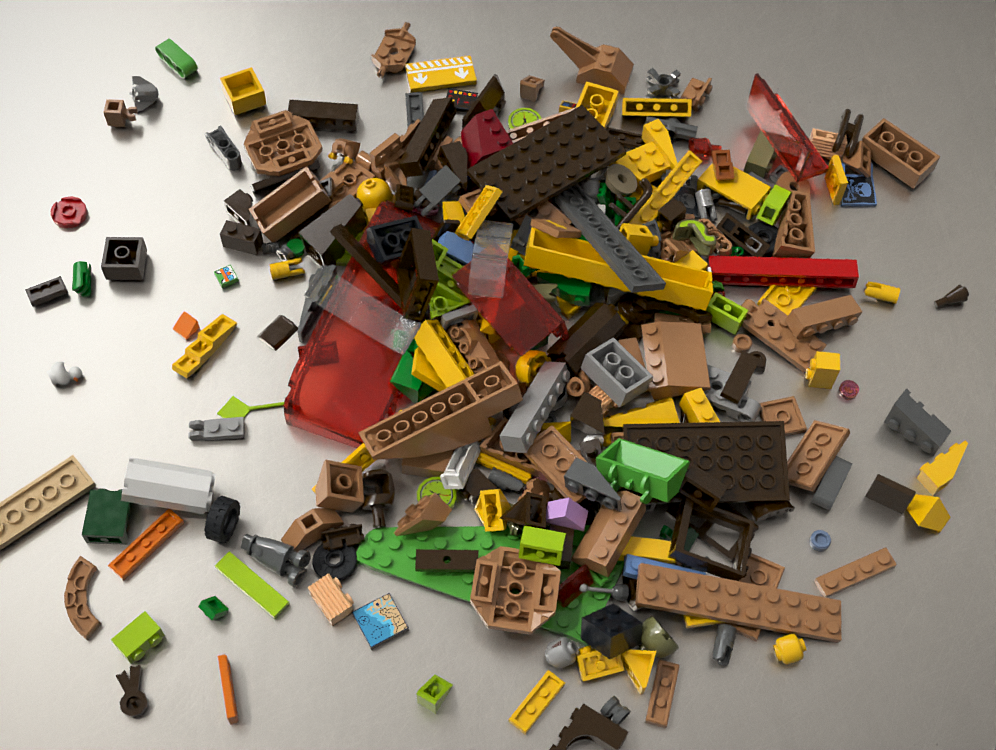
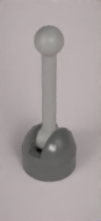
M586 584L580 585L581 592L611 593L612 597L618 601H626L629 595V588L626 584H617L612 589L588 587Z

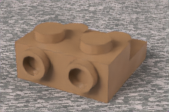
M394 133L370 152L371 172L377 178L386 181L384 163L400 161L405 152L401 148L400 136Z

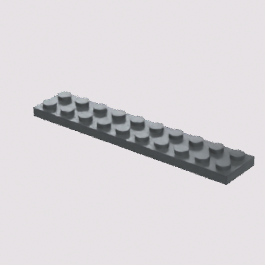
M578 183L552 198L574 226L582 231V235L631 292L664 290L666 282Z

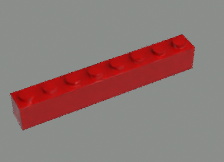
M719 255L709 256L708 267H711L712 282L718 281L723 285L856 288L859 278L857 260Z

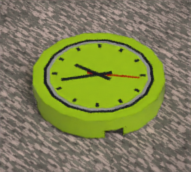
M519 108L509 115L508 127L513 129L540 120L541 116L531 108Z
M440 477L428 478L419 485L417 490L418 502L425 495L429 497L436 493L451 509L456 503V489H444Z

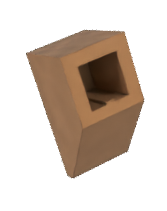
M666 238L663 242L660 259L675 263L690 251L678 240Z

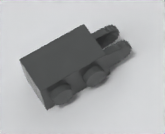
M445 165L419 190L422 196L414 203V207H420L426 200L430 202L422 210L421 215L423 217L432 209H436L438 206L440 208L443 207L442 202H448L447 198L451 194L455 195L461 189V180Z

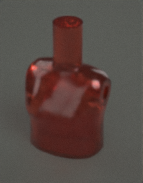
M691 138L688 143L689 150L699 157H709L712 150H722L721 145H713L707 138Z

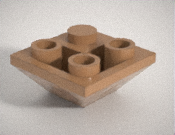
M436 493L429 497L425 495L418 504H412L405 510L406 515L398 521V528L394 534L401 536L432 530L445 522L452 509Z

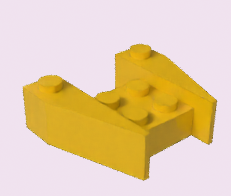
M659 119L643 126L642 140L645 142V145L626 152L624 157L612 163L623 165L631 170L637 180L636 192L640 195L643 194V189L639 186L640 180L646 178L651 183L660 179L667 169L672 170L677 165L668 130Z

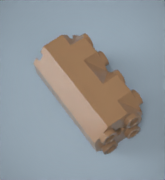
M466 319L462 321L463 325L458 327L455 324L446 331L474 374L500 362L484 333L480 332V327L476 320Z

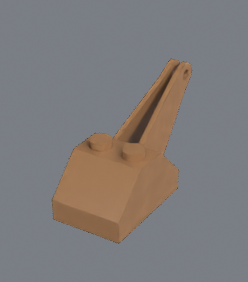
M553 27L550 38L579 68L576 83L585 85L587 81L618 90L619 94H625L633 72L634 63L620 48L605 44L595 48L562 28Z

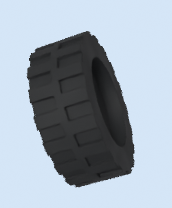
M221 495L213 502L204 528L207 539L222 544L230 539L239 520L240 502L238 500Z

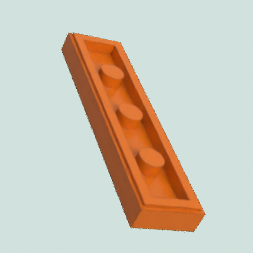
M171 509L166 510L119 554L108 567L124 581L184 524L183 519Z

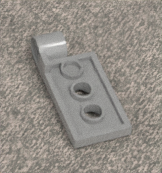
M707 364L711 389L705 390L704 393L710 404L727 411V416L735 418L739 422H754L761 410V405L756 400L746 397L752 381L749 380L738 404H735L720 396L731 373ZM720 385L722 388L720 390H714L712 386Z

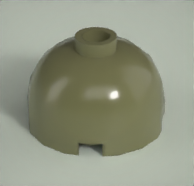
M653 615L643 622L641 645H639L642 650L656 651V658H664L679 649L677 643Z

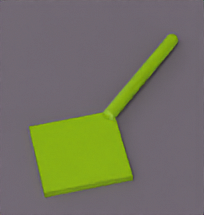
M232 396L217 414L222 418H245L251 410L285 406L287 403L278 402L249 407Z

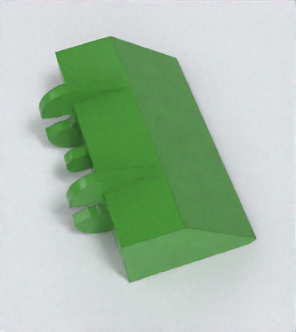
M620 438L596 457V468L607 482L611 483L610 485L615 492L620 487H624L641 493L643 495L640 498V502L648 504L652 498L668 503L679 492L690 464L688 460Z

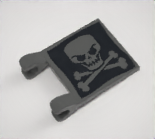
M667 169L666 173H663L661 175L662 180H664L672 170ZM691 175V179L688 178L686 185H683L673 198L685 205L686 214H694L695 219H699L700 214L695 197L698 177Z

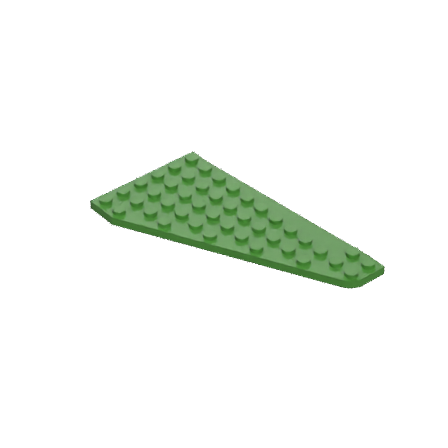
M585 525L584 531L574 529L571 558L590 525ZM484 526L435 527L429 531L396 536L394 532L398 527H379L366 534L365 541L361 543L356 552L357 563L373 571L388 576L392 575L470 602L475 572H416V549L479 550L478 558L500 546L519 549L523 529L516 536L510 534L508 526H506V530L485 532ZM571 561L570 569L558 568L561 571L556 612L541 628L588 646L587 643L581 640L582 617L606 607L611 593L581 592L580 585L586 584L588 587H600L575 562ZM617 561L613 568V571L616 573L615 576L609 579L601 588L612 589L616 585L622 573L624 561ZM593 571L594 574H595L600 580H602V579L596 574V572ZM512 589L510 592L512 594H519L520 590Z

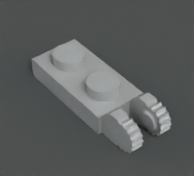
M244 417L190 421L189 428L204 429V432H189L188 438L205 441L244 438Z

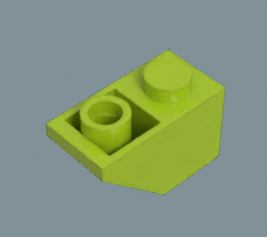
M775 184L756 218L772 226L775 225L792 192Z

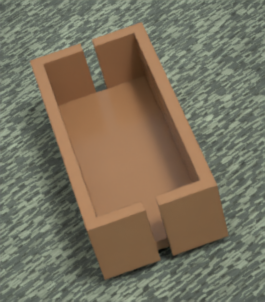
M306 166L252 206L249 211L262 233L272 243H275L331 202V199L317 177Z

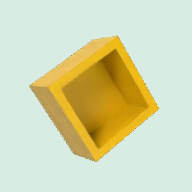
M252 67L220 78L222 91L234 115L267 104L264 89Z

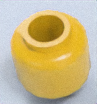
M795 634L777 638L776 645H773L778 661H782L785 665L802 660L804 658L803 652L807 651L803 639H798Z

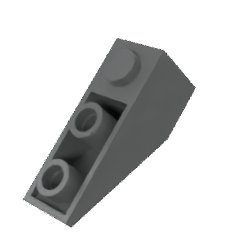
M576 458L564 475L565 487L573 493H579L591 501L603 504L608 509H615L620 512L621 498L594 465Z

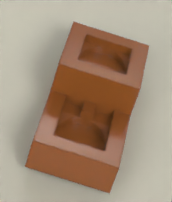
M712 150V164L716 181L734 180L730 150Z

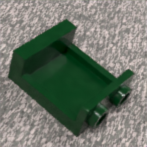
M104 488L90 490L81 534L86 543L127 545L128 535L126 529L131 504L134 503L121 501L123 489L118 491H109Z

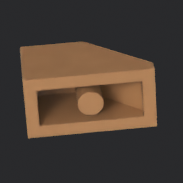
M859 141L852 156L846 158L845 152L848 148L846 147L842 157L843 163L852 171L867 178L871 177V149L864 142Z

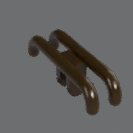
M845 109L841 116L842 121L839 132L832 147V152H838L846 135V147L848 146L845 152L846 158H850L856 148L864 120V115L858 114L854 124L849 123L850 109Z
M643 178L639 181L643 194L634 205L622 195L618 194L616 196V199L629 210L627 213L616 204H609V207L622 218L616 225L619 230L622 223H629L652 195L653 188L648 179Z

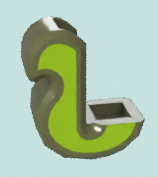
M693 219L679 221L675 226L672 236L674 240L678 241L689 238L702 256L712 255L717 242L714 235H707L708 229L702 222Z

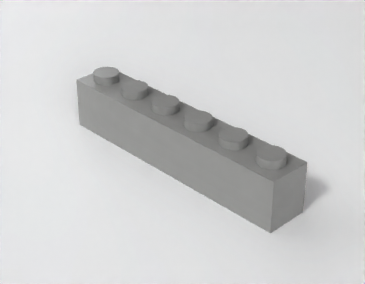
M547 361L543 363L523 396V401L518 404L500 434L504 451L527 453L536 435L540 432L543 423L548 418L551 409L555 406L558 397L562 394L565 385L570 380V372L567 369L566 363Z

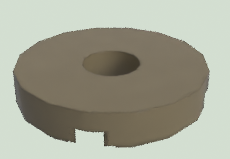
M612 164L606 169L604 173L605 183L613 193L629 197L636 191L637 180L630 169L620 164Z

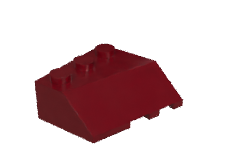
M493 109L476 114L460 132L462 146L467 151V169L513 144Z

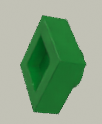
M216 596L201 600L198 606L211 620L225 616L229 610Z

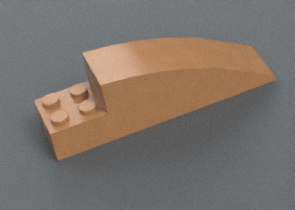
M502 361L358 433L373 460L413 458L437 454L493 435L488 418L523 401L518 383Z

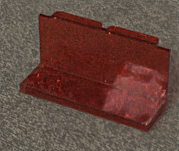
M756 73L746 108L795 181L798 183L827 173L828 165L778 93L774 94L766 81Z
M495 243L452 275V278L457 282V288L511 351L514 349L520 357L551 333L556 338L560 337L563 341L570 337L565 321Z

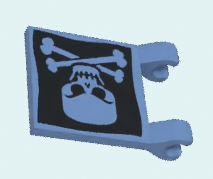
M841 163L845 172V163ZM871 163V177L867 178L860 174H845L848 184L841 200V206H876L873 164Z

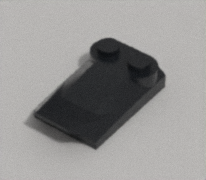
M417 216L371 226L366 230L368 245L379 264L387 265L391 261L400 259L411 228L423 229Z

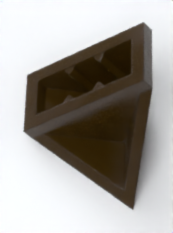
M584 392L570 415L571 426L586 434H605L601 406L602 400Z
M526 492L500 519L524 526L545 529L546 496Z

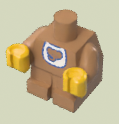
M342 138L335 139L328 158L336 160L337 154H341L340 156L345 157V163L352 164L359 153L361 143Z

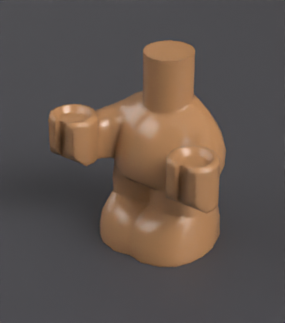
M582 369L578 374L581 379L573 377L567 384L568 395L574 397L582 396L584 392L587 393L593 388L589 377Z

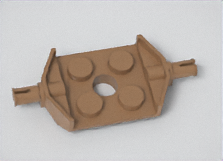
M404 22L401 29L385 30V36L376 53L371 55L374 65L380 68L377 73L379 78L380 76L383 78L385 72L397 73L403 70L416 45V38L408 32L411 26L409 22Z

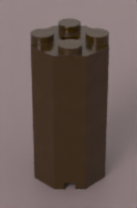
M595 303L547 350V353H549L547 357H550L552 362L566 363L567 369L570 372V379L579 377L578 374L581 372L585 355L612 338L617 339L624 332L627 324L622 320L617 308L613 304Z

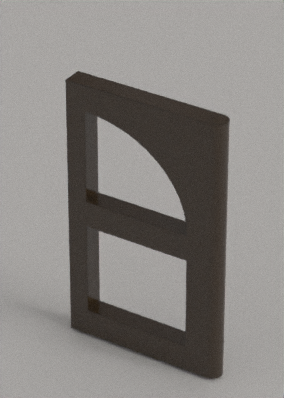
M717 503L715 506L748 519L727 503ZM672 504L665 513L674 521L676 520L679 504ZM706 520L698 529L689 522V527H692L699 534L698 539L732 562L735 558L738 540L728 551L706 535L715 523ZM754 523L753 530H755V533L759 529V526Z

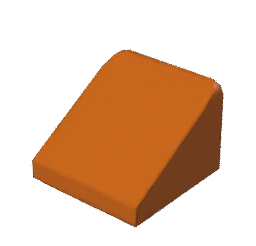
M184 311L174 325L173 330L187 340L200 327L198 321Z

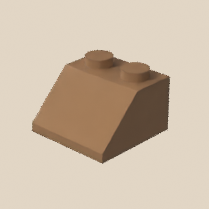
M325 460L315 488L316 506L350 513L359 508L364 503L362 467Z

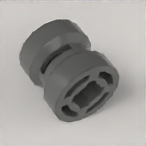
M616 696L611 697L600 710L604 716L611 718V721L617 725H620L631 712L626 706H621L620 700Z

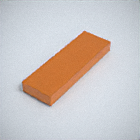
M223 654L218 656L227 719L231 725L238 723L239 719L230 661L227 655Z

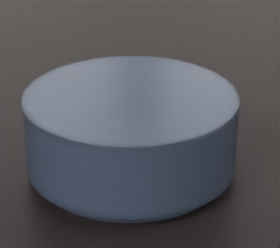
M823 530L814 531L809 539L810 546L816 551H825L831 544V537Z

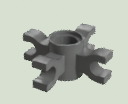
M654 68L648 70L650 76L646 80L653 83L654 86L647 89L649 94L646 95V98H655L658 95L660 97L668 96L669 99H679L677 95L681 91L672 86L680 81L678 77L681 76V73L678 70L673 71L670 75H659Z

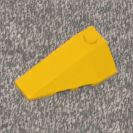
M671 397L647 403L646 408L635 407L628 410L625 414L621 412L603 418L604 426L623 427V424L680 423Z

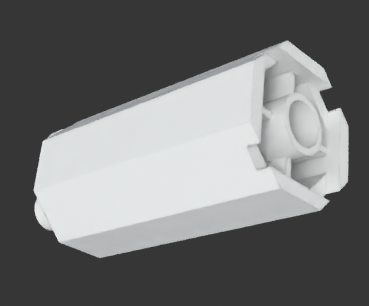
M130 457L121 501L204 514V512H209L216 474L209 470Z

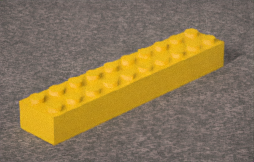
M531 228L526 245L525 266H529L532 269L545 270L552 274H561L568 278L581 279L588 283L601 284L604 287L617 288L624 292H631L588 241L577 238H556L536 228ZM642 255L666 282L664 290L638 292V295L649 296L660 301L665 300L676 305H685L696 310L706 311L713 294L712 272Z

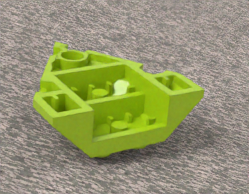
M432 239L439 282L429 303L431 320L489 295L498 279L483 269L478 274H475L445 255L449 249Z

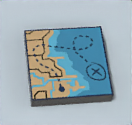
M390 593L352 612L371 650L409 630Z

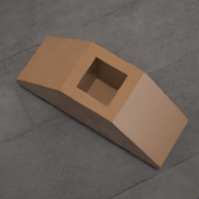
M311 509L294 520L281 538V542L294 546V551L298 552L321 539V532L329 528L337 529L344 525V522L333 509Z

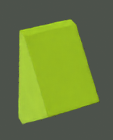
M434 674L417 691V703L436 714L453 684Z

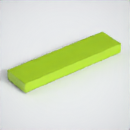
M230 551L215 565V568L274 619L290 604L287 599Z

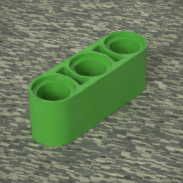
M168 38L155 46L158 56L182 78H186L198 70L194 59L172 39Z

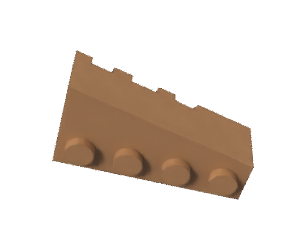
M504 417L492 431L493 435L488 436L480 445L481 452L531 473L532 476L551 484L524 453L504 451L500 434L509 421Z

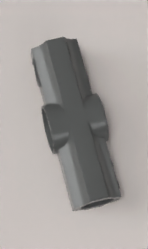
M647 116L645 124L659 119L668 130L670 140H674L677 137L695 141L698 126L680 123L675 117H668L665 120Z

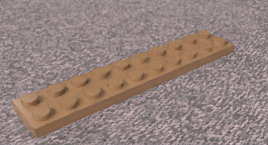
M644 563L638 565L635 606L836 643L841 641V600Z

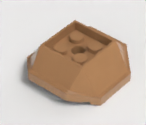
M287 110L253 121L244 141V149L256 173L265 174L270 177L281 176L314 163L323 151L322 144L310 122L302 117L292 115Z
M500 546L477 559L470 603L488 629L531 635L555 615L561 571L553 564L518 558L519 549ZM518 589L520 593L512 594L510 590Z

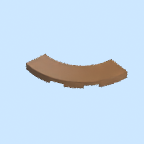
M80 556L67 577L64 603L70 622L76 631L84 639L88 640L101 625V622L91 613L87 600L89 583L98 568Z

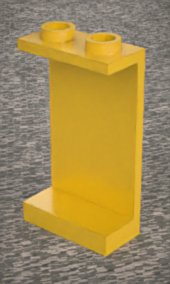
M711 164L698 178L697 191L706 189L705 186L748 209L746 219L750 220L754 215L756 216L769 195L771 187L734 166V180L716 181L713 164Z

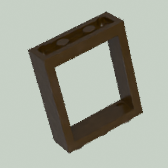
M411 228L396 266L404 319L422 321L439 282L430 230Z
M685 497L678 507L668 558L675 559L677 562L720 578L739 581L746 577L747 570L749 569L747 560L752 552L750 544L755 535V530H753L754 521L717 507L712 512H709L688 497ZM691 515L739 532L733 568L684 550Z

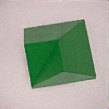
M405 350L390 383L416 404L431 393L434 388L411 374L414 356Z

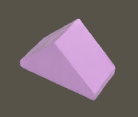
M571 498L550 501L546 508V523L584 531L588 511Z

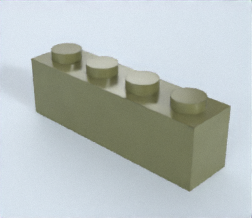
M772 113L768 114L746 161L745 173L753 172L764 178L766 173H770L773 165L771 161H775L778 154L776 149L781 148L784 141L782 136L786 137L788 133V119Z

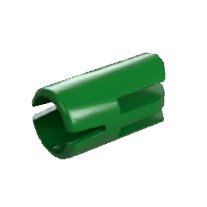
M86 261L75 262L72 267V291L83 297L91 295L92 267Z

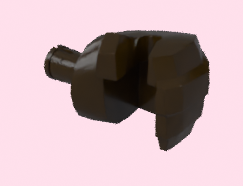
M383 469L371 470L363 474V486L374 488L375 493L363 492L364 503L362 509L372 510L373 528H378L377 526L386 527L384 509L393 506L395 499L392 474Z

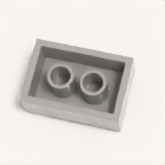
M614 338L588 352L581 366V369L619 407L647 391L653 378Z

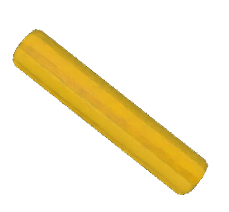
M480 452L476 463L489 469L495 467L503 472L512 474V477L517 478L524 484L532 478L531 473Z

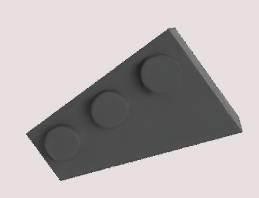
M906 388L894 403L884 423L892 430L902 434L907 440L920 446L923 451L934 456L951 433V430L934 414L930 416L923 409L924 404L921 401L917 403L909 396L911 392Z

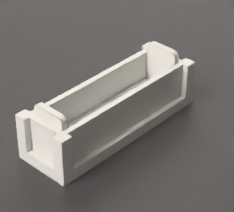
M478 441L455 449L444 473L440 476L444 489L464 488L481 452Z

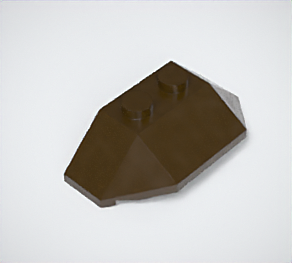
M497 74L492 76L467 114L463 117L462 130L476 114L493 109L497 116L498 112L505 107V92Z

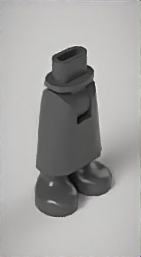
M245 534L243 537L241 549L247 551L248 555L280 576L288 573V584L295 588L302 582L307 572V569L304 567L310 562L309 551L300 550L296 552L292 545L258 535L251 536Z

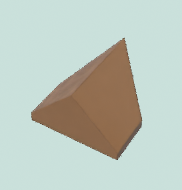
M399 161L384 163L385 179L390 189L395 192L396 184L407 186V177L404 176L400 169Z

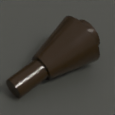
M719 199L718 205L729 207L743 215H746L748 209L732 200Z
M958 285L943 298L934 301V305L936 308H939L945 304L965 302L968 300L969 292L966 287Z

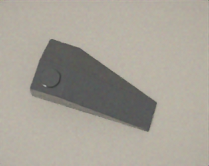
M335 265L318 268L316 273L312 274L309 279L297 331L299 342L301 343L304 342L339 288L337 267Z

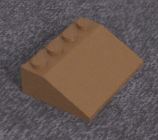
M658 321L641 325L647 371L653 376L649 390L654 401L684 395V393L698 388H702L703 391L711 389L701 323Z

